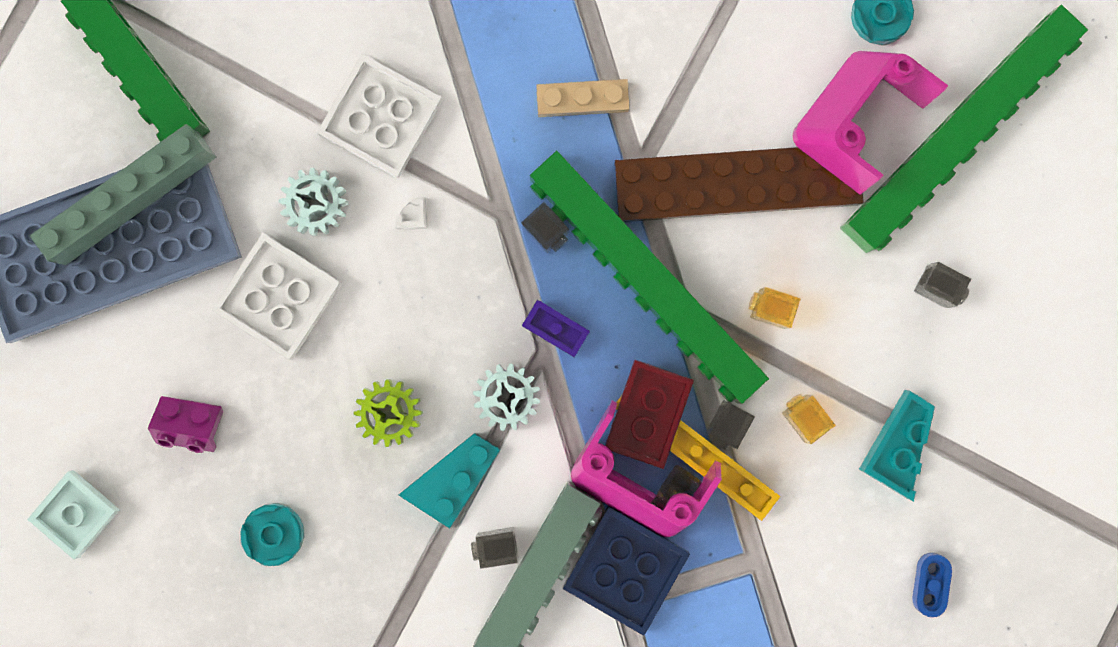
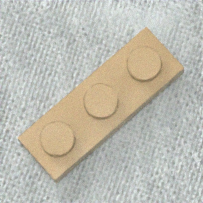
M628 79L536 84L538 117L629 112Z

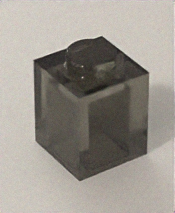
M545 202L521 222L523 229L546 253L551 249L557 252L569 240L566 237L569 234V228Z
M935 262L926 266L914 292L944 308L958 307L969 295L970 289L967 287L971 278L940 262Z
M723 400L705 433L713 436L710 441L711 443L727 451L729 446L738 449L755 416Z
M514 527L478 532L475 537L476 541L471 542L473 560H479L480 569L518 563L519 555Z

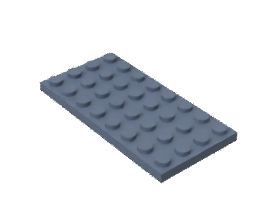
M205 165L67 265L48 262L30 235L119 171L1 214L0 328L5 342H17L242 258L209 165Z

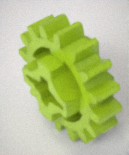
M391 379L385 380L384 387L378 381L373 382L374 391L364 388L362 391L366 398L356 399V403L362 406L361 410L353 412V415L361 416L362 420L356 424V428L365 427L366 431L362 437L374 436V445L379 444L382 439L384 440L385 447H390L393 439L400 445L404 443L402 435L408 438L413 437L414 434L410 428H418L421 425L415 420V416L423 414V411L415 409V405L421 402L420 398L412 399L410 397L414 391L413 388H409L406 391L402 390L404 382L399 381L395 387H393ZM390 392L385 401L373 400L381 393ZM402 399L408 407V413L403 411L400 404ZM392 406L391 412L394 413L395 416H397V418L392 417L385 420L386 414L383 413L382 410H380L379 408H388ZM369 413H371L375 419V426L372 425L369 419ZM393 424L404 426L396 433L387 434Z

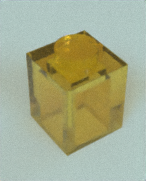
M763 287L759 289L758 293L754 292L750 299L748 307L749 310H752L750 318L782 329L792 328L801 298Z
M796 395L786 403L788 408L782 412L804 443L813 444L836 426L813 395Z

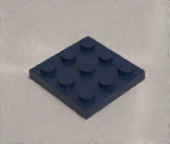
M608 506L562 589L645 636L690 553Z

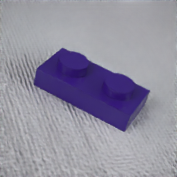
M538 299L522 324V327L574 358L590 333L588 329Z

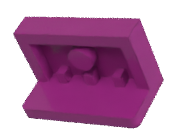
M161 396L148 425V430L155 443L162 447H185L195 453H203L204 451L214 452L216 449L214 436L222 418L223 409L217 405Z

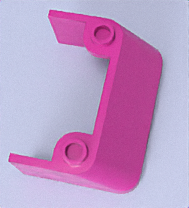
M857 51L851 54L793 130V141L799 149L860 195L879 181L883 174L858 156L865 145L866 137L863 130L851 120L881 80L884 79L922 109L948 87L946 83L906 54Z
M612 400L573 465L571 471L572 482L579 489L658 535L673 537L691 525L701 513L722 480L721 463L716 460L714 461L693 496L679 493L666 501L613 470L614 455L612 451L599 443L600 438L614 417L618 404Z

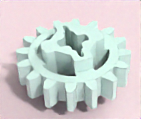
M310 168L309 175L299 170V179L295 180L289 177L290 188H281V191L286 194V198L278 199V203L286 206V209L280 213L284 217H291L287 224L291 227L298 225L297 231L302 234L308 228L312 236H317L318 229L328 234V225L332 224L338 227L337 216H346L340 210L341 206L348 205V201L340 197L346 193V190L343 187H337L340 181L336 177L329 179L330 174L325 170L320 175H318L315 168ZM311 183L310 187L300 190L305 185ZM327 188H329V190L332 193L333 204L330 203L327 198V194L329 192ZM304 198L309 200L317 199L324 206L310 205ZM295 201L298 202L300 207L298 214L295 210ZM327 214L325 218L316 221L317 217Z
M499 364L496 365L497 373L493 374L490 370L485 371L488 377L486 381L478 379L477 383L482 386V389L473 391V395L480 397V401L474 404V408H483L484 411L479 417L483 419L488 416L490 418L489 427L498 422L500 423L501 431L505 430L507 424H511L513 430H517L518 421L527 425L529 421L526 415H536L537 412L532 408V404H539L540 399L535 398L533 393L539 391L540 388L531 387L530 383L534 380V376L525 378L523 376L525 368L522 367L518 372H514V365L509 364L507 371H503L502 366ZM508 376L520 380L525 387H514L510 384ZM496 380L498 388L492 396L487 397L489 386ZM503 383L509 393H515V398L511 400V411L505 401L500 402L499 396L503 395ZM528 397L525 409L518 415L517 404L520 399ZM496 406L502 409L506 418L494 414L490 408Z

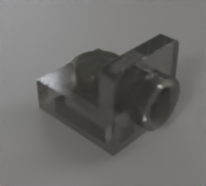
M675 465L662 482L651 504L663 510L668 500L676 494L685 493L692 496L699 488L701 480L681 466Z

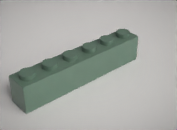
M185 124L35 231L30 237L48 262L67 265L217 157L201 134Z
M567 481L476 638L473 647H524L520 642L526 633L531 635L539 622V618L536 615L541 606L547 608L555 594L552 587L557 578L562 581L571 566L567 561L572 552L574 551L578 554L587 538L583 533L588 524L594 526L602 513V510L598 508L601 504L600 500Z

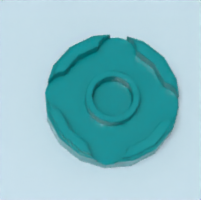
M855 0L851 12L852 24L858 35L869 43L878 45L893 43L901 38L908 31L914 16L912 0Z
M279 503L265 504L253 510L247 516L240 531L241 545L246 555L261 565L279 566L291 560L301 549L304 540V526L299 515L290 507Z

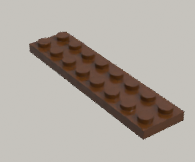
M798 147L615 160L614 162L618 216L623 222L858 206L864 203L863 193L861 195Z

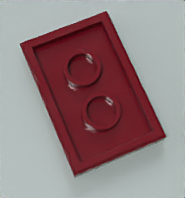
M634 360L604 446L615 453L664 469L694 380Z

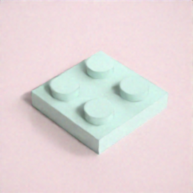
M72 470L64 475L27 520L75 560L81 557L120 509Z

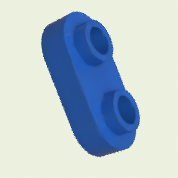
M927 553L917 563L912 601L914 607L927 617L933 618L942 615L948 605L952 566L944 556L937 553ZM935 563L936 570L933 573H929V565ZM931 594L932 600L925 604L924 597Z

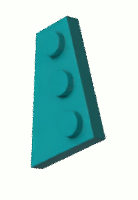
M904 390L859 470L914 502L916 491L913 489L917 474L920 475L921 453L923 445L928 441L935 406L915 393Z
M474 433L398 494V496L450 529L499 453L500 448Z

